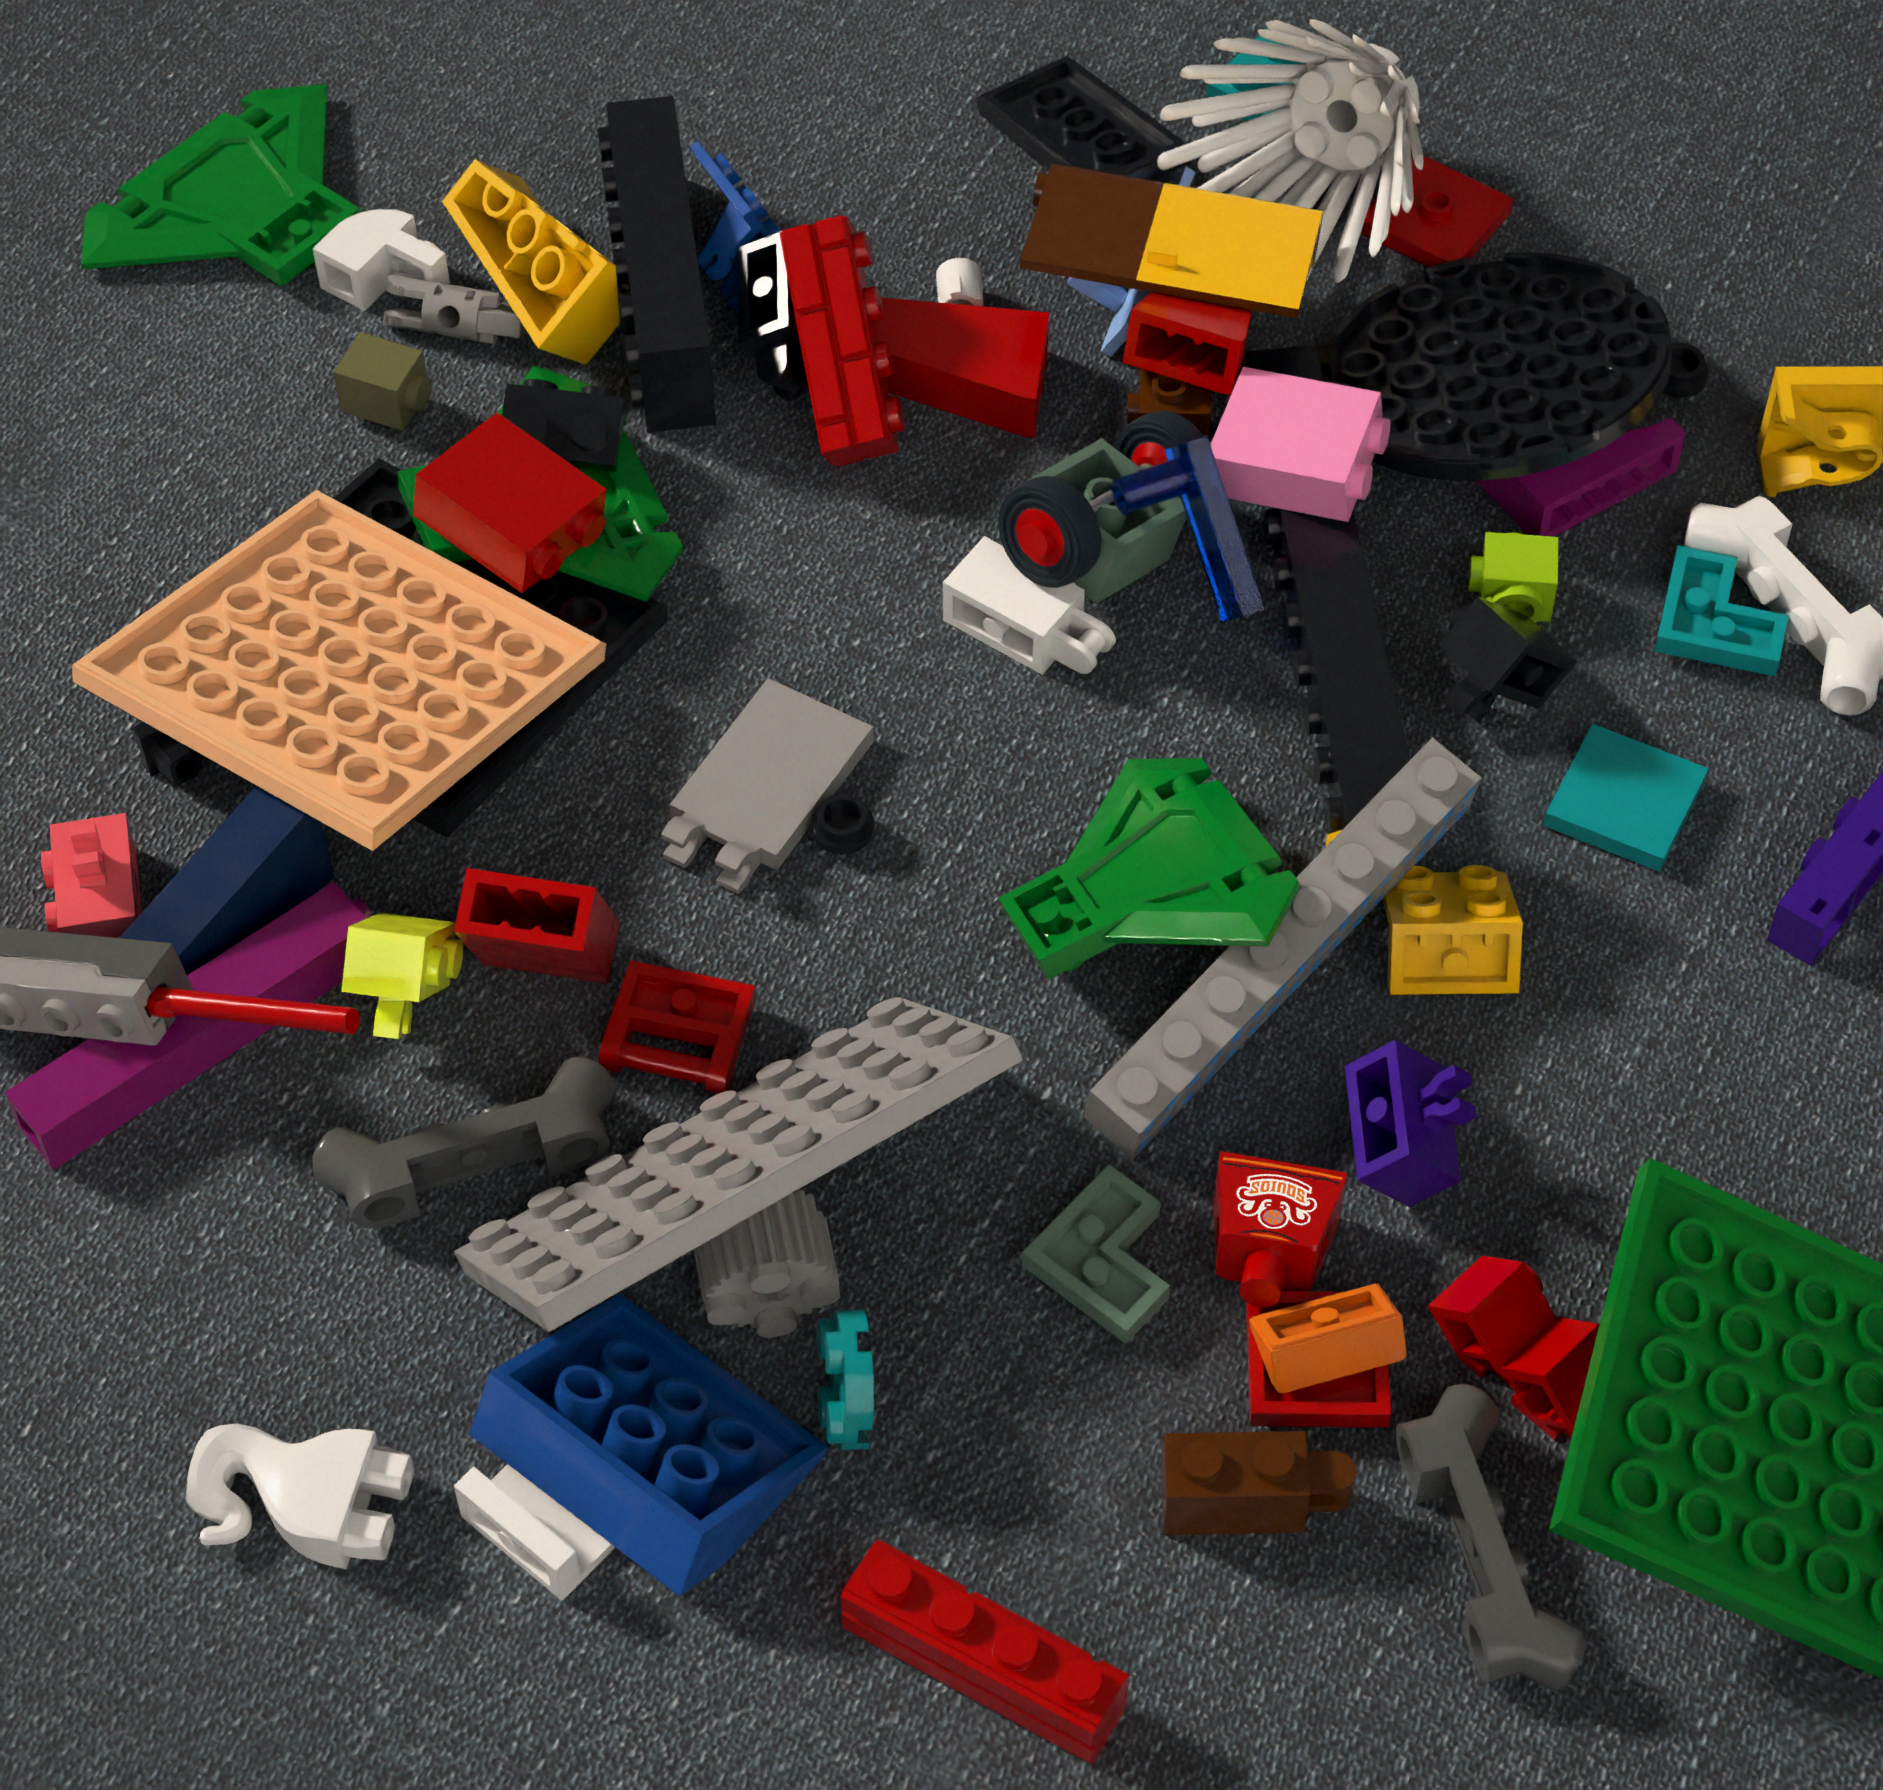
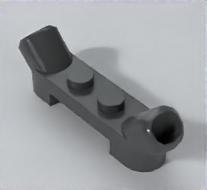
M573 1057L563 1062L543 1096L513 1105H495L485 1109L479 1115L449 1124H431L421 1128L415 1134L389 1142L381 1143L343 1126L328 1131L318 1143L313 1155L312 1170L319 1186L346 1197L351 1218L356 1225L364 1228H380L421 1216L416 1193L539 1156L543 1158L549 1177L595 1162L609 1149L610 1139L601 1118L613 1101L616 1089L608 1070L604 1066L589 1058Z
M1468 1384L1449 1386L1443 1393L1431 1416L1397 1424L1396 1443L1402 1469L1415 1504L1438 1498L1443 1499L1479 1597L1469 1599L1461 1629L1473 1663L1481 1679L1486 1683L1520 1674L1553 1692L1565 1689L1571 1682L1588 1643L1584 1629L1529 1601L1524 1588L1528 1586L1529 1579L1523 1554L1517 1545L1508 1546L1500 1525L1504 1523L1505 1516L1499 1491L1493 1482L1484 1483L1477 1464L1500 1422L1499 1409L1491 1396L1479 1388Z

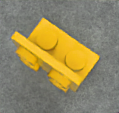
M1483 865L1465 866L1459 872H1433L1425 867L1414 866L1382 899L1389 922L1387 986L1390 995L1519 993L1523 921L1505 872L1496 871L1491 867Z

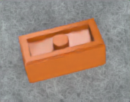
M1376 1283L1253 1316V1318L1249 1319L1250 1329L1269 1378L1278 1393L1294 1391L1396 1363L1405 1359L1407 1354L1402 1315L1381 1286Z

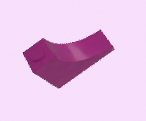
M1668 418L1651 426L1629 430L1609 445L1568 464L1524 476L1477 482L1527 535L1554 537L1676 472L1686 432L1672 418Z

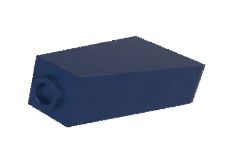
M256 786L120 938L172 943L186 975H189L305 901L334 879L322 822Z

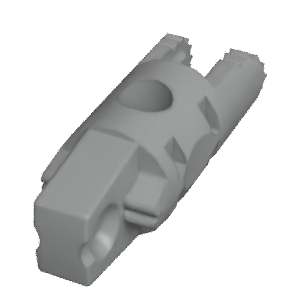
M387 275L385 290L397 296L423 299L421 312L400 308L385 311L383 325L491 344L497 342L498 335L520 338L524 333H527V330L510 304L500 302L501 293L397 275ZM454 308L458 311V313H459L460 316H458V315L455 313Z

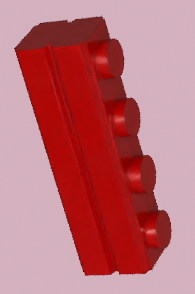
M843 215L816 221L813 225L804 224L782 230L779 233L821 455L831 466L839 467L863 461L865 458L872 459L897 453L900 449L896 433L905 431V419L899 398L897 396L889 398L886 377L895 375V369L887 341H878L875 322L884 320V312L877 287L875 285L868 287L864 267L873 265V255L865 230L857 232L849 218Z
M879 1539L872 1544L840 1596L841 1610L843 1611L842 1628L1090 1764H1093L1127 1707L1129 1674L1103 1660L1099 1662L1093 1661L1092 1654L977 1592L967 1593L966 1586Z

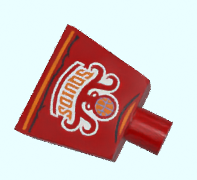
M1220 1151L1213 1202L1215 1273L1222 1279L1241 1282L1239 1292L1242 1299L1256 1307H1270L1278 1303L1282 1289L1289 1291L1311 1290L1339 1227L1347 1173Z

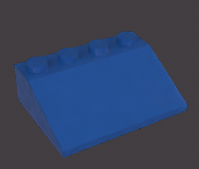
M621 1293L489 1372L469 1434L679 1597L721 1568L825 1457L828 1446Z

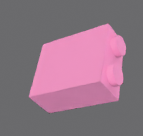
M1243 367L1206 454L1210 495L1349 522L1357 499L1365 500L1368 496L1373 475L1371 464L1375 453H1384L1389 439L1390 419L1383 418L1381 392Z

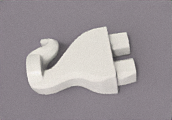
M238 1423L219 1425L207 1430L196 1445L187 1477L186 1502L198 1515L220 1524L219 1526L206 1527L201 1531L200 1541L203 1545L235 1543L246 1537L252 1526V1514L249 1506L241 1497L230 1491L235 1474L238 1472L246 1474L255 1485L275 1528L290 1546L300 1554L316 1562L347 1569L350 1557L386 1560L393 1540L395 1527L393 1517L390 1514L367 1510L372 1494L404 1500L407 1497L414 1476V1466L411 1455L389 1447L379 1446L376 1433L371 1430H335L305 1442L293 1444L283 1442L255 1427Z

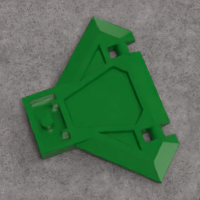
M327 84L253 90L240 100L241 105L246 109L241 114L234 116L223 112L118 188L119 195L124 199L116 205L111 206L99 202L89 209L85 215L81 256L82 270L236 257L282 287L315 262L313 248L339 223L361 213L359 207L324 186L328 107Z
M533 366L519 384L523 385V381L527 379H540L556 384L558 390L581 392V388L585 386H594L537 366ZM503 406L498 411L500 415H502ZM623 428L616 472L577 468L607 489L603 514L606 522L597 540L588 547H579L564 560L558 571L647 602L682 553L683 545L676 532H656L654 527L667 522L668 515ZM427 465L398 471L400 493L424 547L453 563L473 559L413 516L416 474Z
M1202 758L1128 759L1067 862L1002 895L998 899L1008 920L1047 980L1062 972L1080 967L1087 959L1118 943L1268 947L1301 887L1300 883L1291 870L1270 874L1282 864L1280 856L1220 780L1201 784L1212 775L1209 766Z

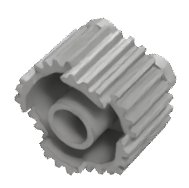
M803 1190L787 1195L693 1249L704 1310L707 1312L708 1323L732 1325L737 1323L738 1327L751 1324V1328H756L758 1335L761 1337H778L793 1332L797 1328V1319H800L801 1314L809 1315L813 1313V1308H822L836 1302L840 1298L839 1277L827 1219L823 1216L822 1211H817L814 1195H805Z

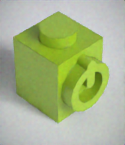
M1485 532L1482 556L1471 555L1468 592H1479L1478 597L1526 615L1535 623L1538 621L1551 622L1558 586V537L1523 535L1515 532Z

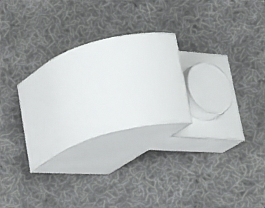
M378 209L353 215L334 227L313 248L320 288L363 311L386 291L387 275L450 284L445 252L429 241L419 240L414 216L402 211Z

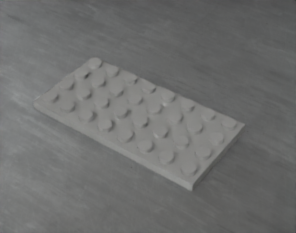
M900 997L887 999L869 1009L867 1012L868 1019L851 1029L839 1028L819 1036L812 1043L813 1050L794 1061L784 1059L764 1067L756 1074L758 1081L738 1092L733 1090L725 1091L710 1097L701 1104V1113L681 1124L671 1122L653 1129L644 1136V1145L624 1156L614 1154L596 1161L586 1169L587 1177L565 1189L561 1186L553 1187L537 1194L528 1202V1210L507 1222L504 1219H498L478 1227L469 1235L470 1242L455 1250L454 1253L465 1275L550 1332L1018 1064L1023 1059L1013 1036Z

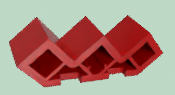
M1482 1255L1428 1305V1308L1458 1359L1480 1378L1491 1370L1515 1391L1510 1403L1554 1441L1563 1432L1572 1438L1600 1324L1556 1317L1542 1294L1544 1288L1541 1279L1525 1262Z

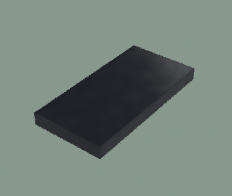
M1069 56L1058 59L977 97L979 114L1048 168H1050L1052 163L1141 179L1156 180L1192 163V160L1169 169H1160L1157 161L1162 153L1187 143Z

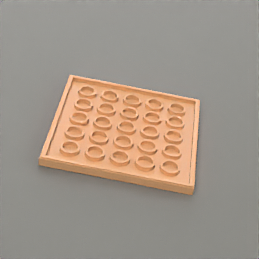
M315 490L72 665V676L74 683L374 851L605 660L606 643Z

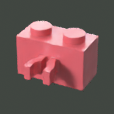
M126 813L49 825L51 850L41 852V864L46 888H54L55 902L45 903L48 931L120 938L143 912L137 848Z

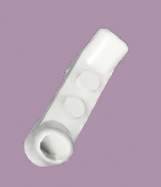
M1758 496L1735 508L1701 502L1691 508L1684 547L1738 557L1735 572L1748 585L1753 597L1759 603L1766 604L1772 612L1789 615L1786 628L1790 636L1798 644L1804 645L1824 666L1820 696L1822 703L1829 710L1848 716L1858 715L1871 709L1877 698L1879 680L1883 679L1882 616L1870 604L1850 614L1788 550L1787 543L1792 523L1768 499Z

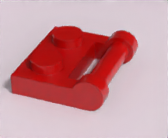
M630 960L602 1040L598 1063L611 1072L620 1073L623 1068L706 1084V1091L719 1094L729 1091L734 1077L737 1057L756 1002L755 985ZM632 1031L713 1047L714 1051L711 1059L635 1044L629 1042Z

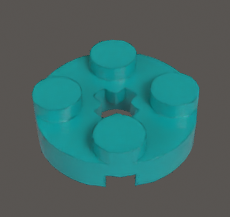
M864 1309L833 1310L831 1318L817 1319V1354L819 1360H825L826 1372L829 1375V1386H818L817 1390L818 1422L820 1428H826L828 1444L836 1443L839 1450L869 1449L870 1441L864 1431L873 1430L874 1380L872 1351H857V1332H869Z

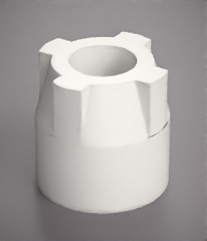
M954 258L945 261L939 266L936 272L938 302L984 306L981 268L976 262L966 258Z

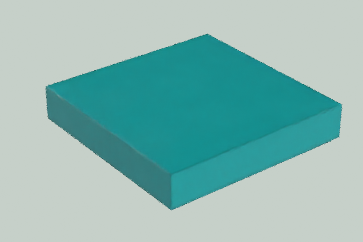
M1592 723L1545 813L1543 826L1661 872L1706 782L1709 768Z

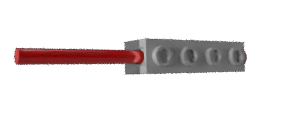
M0 927V1029L156 1046L166 1033V1027L169 1028L178 1015L354 1034L359 1027L360 1016L356 1008L194 991L172 943Z

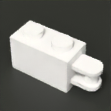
M985 536L943 581V621L1042 675L1055 660L1079 673L1089 674L1097 665L1096 656L1099 652H1108L1116 643L1115 635L1109 626L1084 612V589L1078 587L1074 582L1058 588H1049L1030 581L1013 565L1004 547Z

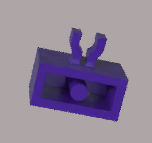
M1396 1039L1346 1065L1345 1074L1357 1181L1408 1207L1461 1182L1454 1125L1466 1124L1476 1119L1477 1115L1474 1105L1459 1097L1455 1099L1454 1097L1459 1091L1472 1086L1471 1074L1456 1065L1446 1068Z

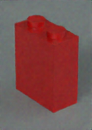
M497 412L416 474L413 516L520 593H524L541 578L546 580L552 577L559 570L564 560L579 547H588L597 540L606 522L603 514L607 489Z
M466 868L454 933L483 965L608 984L620 922L596 887Z

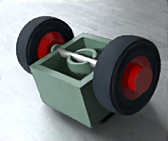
M1155 411L1147 413L1128 424L1118 436L1115 448L1101 438L1028 479L1006 496L999 510V534L1007 556L1019 572L1030 581L1049 588H1058L1074 582L1078 587L1085 590V596L1095 604H1098L1170 560L1188 513L1198 508L1210 495L1206 454L1209 449L1207 441L1201 432L1181 415L1169 411Z

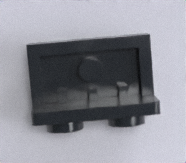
M540 379L524 380L523 385L506 384L502 411L503 417L576 468L610 472L617 471L623 426L627 425L628 419L624 397H617L616 392L599 386H585L581 388V392L558 390L556 384Z

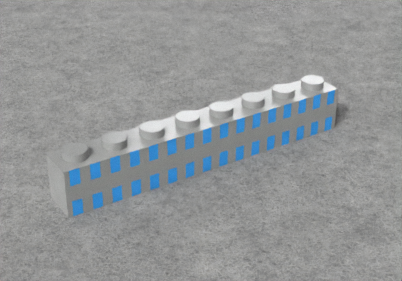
M1432 737L1296 877L1301 887L1269 946H1229L1089 1091L1083 1117L1133 1160L1469 809L1482 777Z

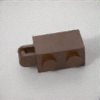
M1305 1431L1164 1433L1160 1471L1164 1535L1304 1533L1308 1512H1334L1342 1510L1349 1505L1352 1500L1356 1479V1465L1348 1455L1342 1452H1307Z

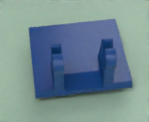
M696 141L689 149L729 202L705 249L699 254L697 260L702 269H706L713 262L717 261L705 271L710 280L721 279L730 272L720 288V293L725 299H728L738 291L737 261L731 270L733 259L737 256V248L781 231L770 217L763 223L760 222L768 213L744 183L736 189L733 187L741 181V178L723 154L720 152L711 159L701 144ZM738 293L728 300L733 309H738Z

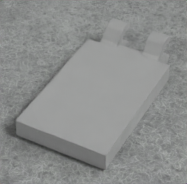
M767 678L669 804L671 820L665 826L661 839L671 844L664 851L663 858L686 868L692 862L707 838L713 839L724 845L715 859V865L724 869L716 879V884L737 894L746 887L751 876L761 863L778 870L811 826L812 817L820 804L836 793L874 742L873 726Z

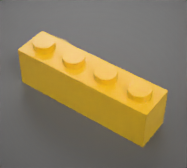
M475 159L443 199V204L538 349L587 365L620 324L616 265L546 212L523 178Z

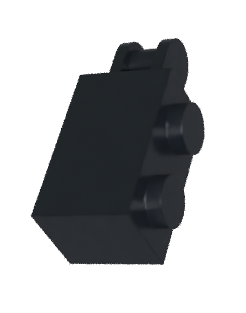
M781 232L737 248L739 344L756 359L758 378L766 385L773 386L775 393L781 399L792 401L802 395L808 381L779 233Z

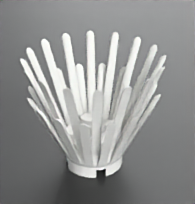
M1310 19L1311 26L1333 41L1283 21L1273 20L1265 23L1270 30L1261 29L1258 30V33L1264 39L1285 45L1244 37L1235 39L1224 38L1214 42L1213 45L1219 50L1306 64L1188 65L1184 67L1179 73L1180 77L1184 79H1203L1208 84H1290L1165 106L1160 113L1161 120L1171 121L1193 117L1192 124L1196 127L1269 111L1273 112L1164 152L1158 157V167L1165 170L1201 157L1198 160V169L1206 173L1265 146L1201 185L1198 189L1222 193L1252 175L1228 194L1251 198L1258 193L1254 199L1274 202L1297 181L1279 203L1311 209L1330 185L1317 210L1324 212L1314 266L1360 177L1336 252L1337 263L1333 272L1334 283L1341 282L1348 274L1381 167L1382 172L1369 244V253L1372 257L1378 253L1382 242H1384L1388 235L1391 211L1397 217L1401 199L1402 208L1406 213L1410 211L1413 204L1411 150L1415 166L1421 171L1423 169V152L1416 123H1420L1418 118L1420 108L1418 86L1413 76L1411 75L1405 79L1402 71L1395 65L1401 59L1392 51L1375 44H1368L1354 34L1353 39L1327 23ZM1310 268V269H1309L1308 278H1309V276H1310V274H1311L1313 268Z

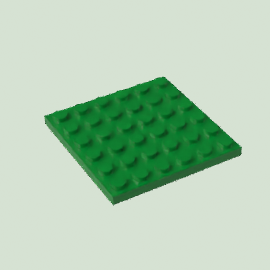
M1648 1159L1637 1171L1549 1531L1883 1679V1264L1657 1160Z

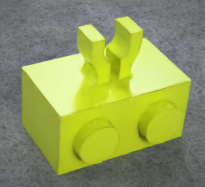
M381 912L348 926L342 992L379 997L373 1036L400 1039L402 1034H409L412 1023V1001L420 1002L450 986L451 978L456 979L458 977L463 959V943L461 940H455L454 928L456 922Z

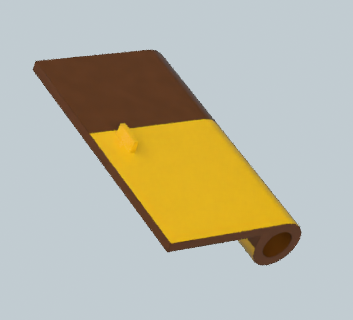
M1052 163L1049 172H1039L1036 179L1033 206L1037 207L1020 259V268L1298 318L1309 269L1313 268L1324 211Z

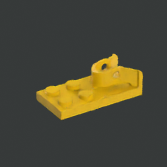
M1883 366L1775 368L1756 445L1762 488L1767 496L1776 498L1777 493L1816 484L1835 486L1852 483L1871 475L1880 467L1881 463H1883ZM1825 463L1831 464L1836 468V471L1826 473L1819 466Z

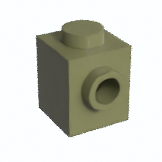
M362 332L358 333L333 372L341 412L404 431L416 410L421 411L424 409L431 393V379L426 374L423 351Z

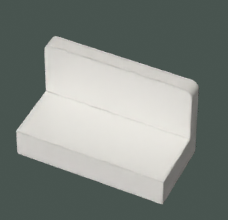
M508 1464L492 1480L488 1479L473 1466L454 1485L461 1517L561 1601L615 1548V1546Z

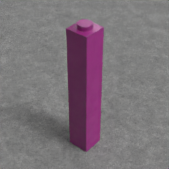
M333 882L193 971L187 977L194 991L311 1003L343 982L348 926L374 915L360 898L356 897L350 900ZM178 1015L169 1028L166 1027V1033L156 1046L87 1039L4 1093L17 1127L51 1169L54 1170L274 1026Z

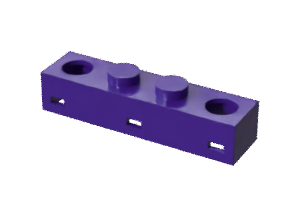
M1883 772L1860 800L1851 796L1846 801L1834 821L1833 829L1836 831L1828 841L1821 837L1815 840L1801 863L1800 870L1803 871L1802 874L1777 904L1767 941L1812 966L1883 874Z

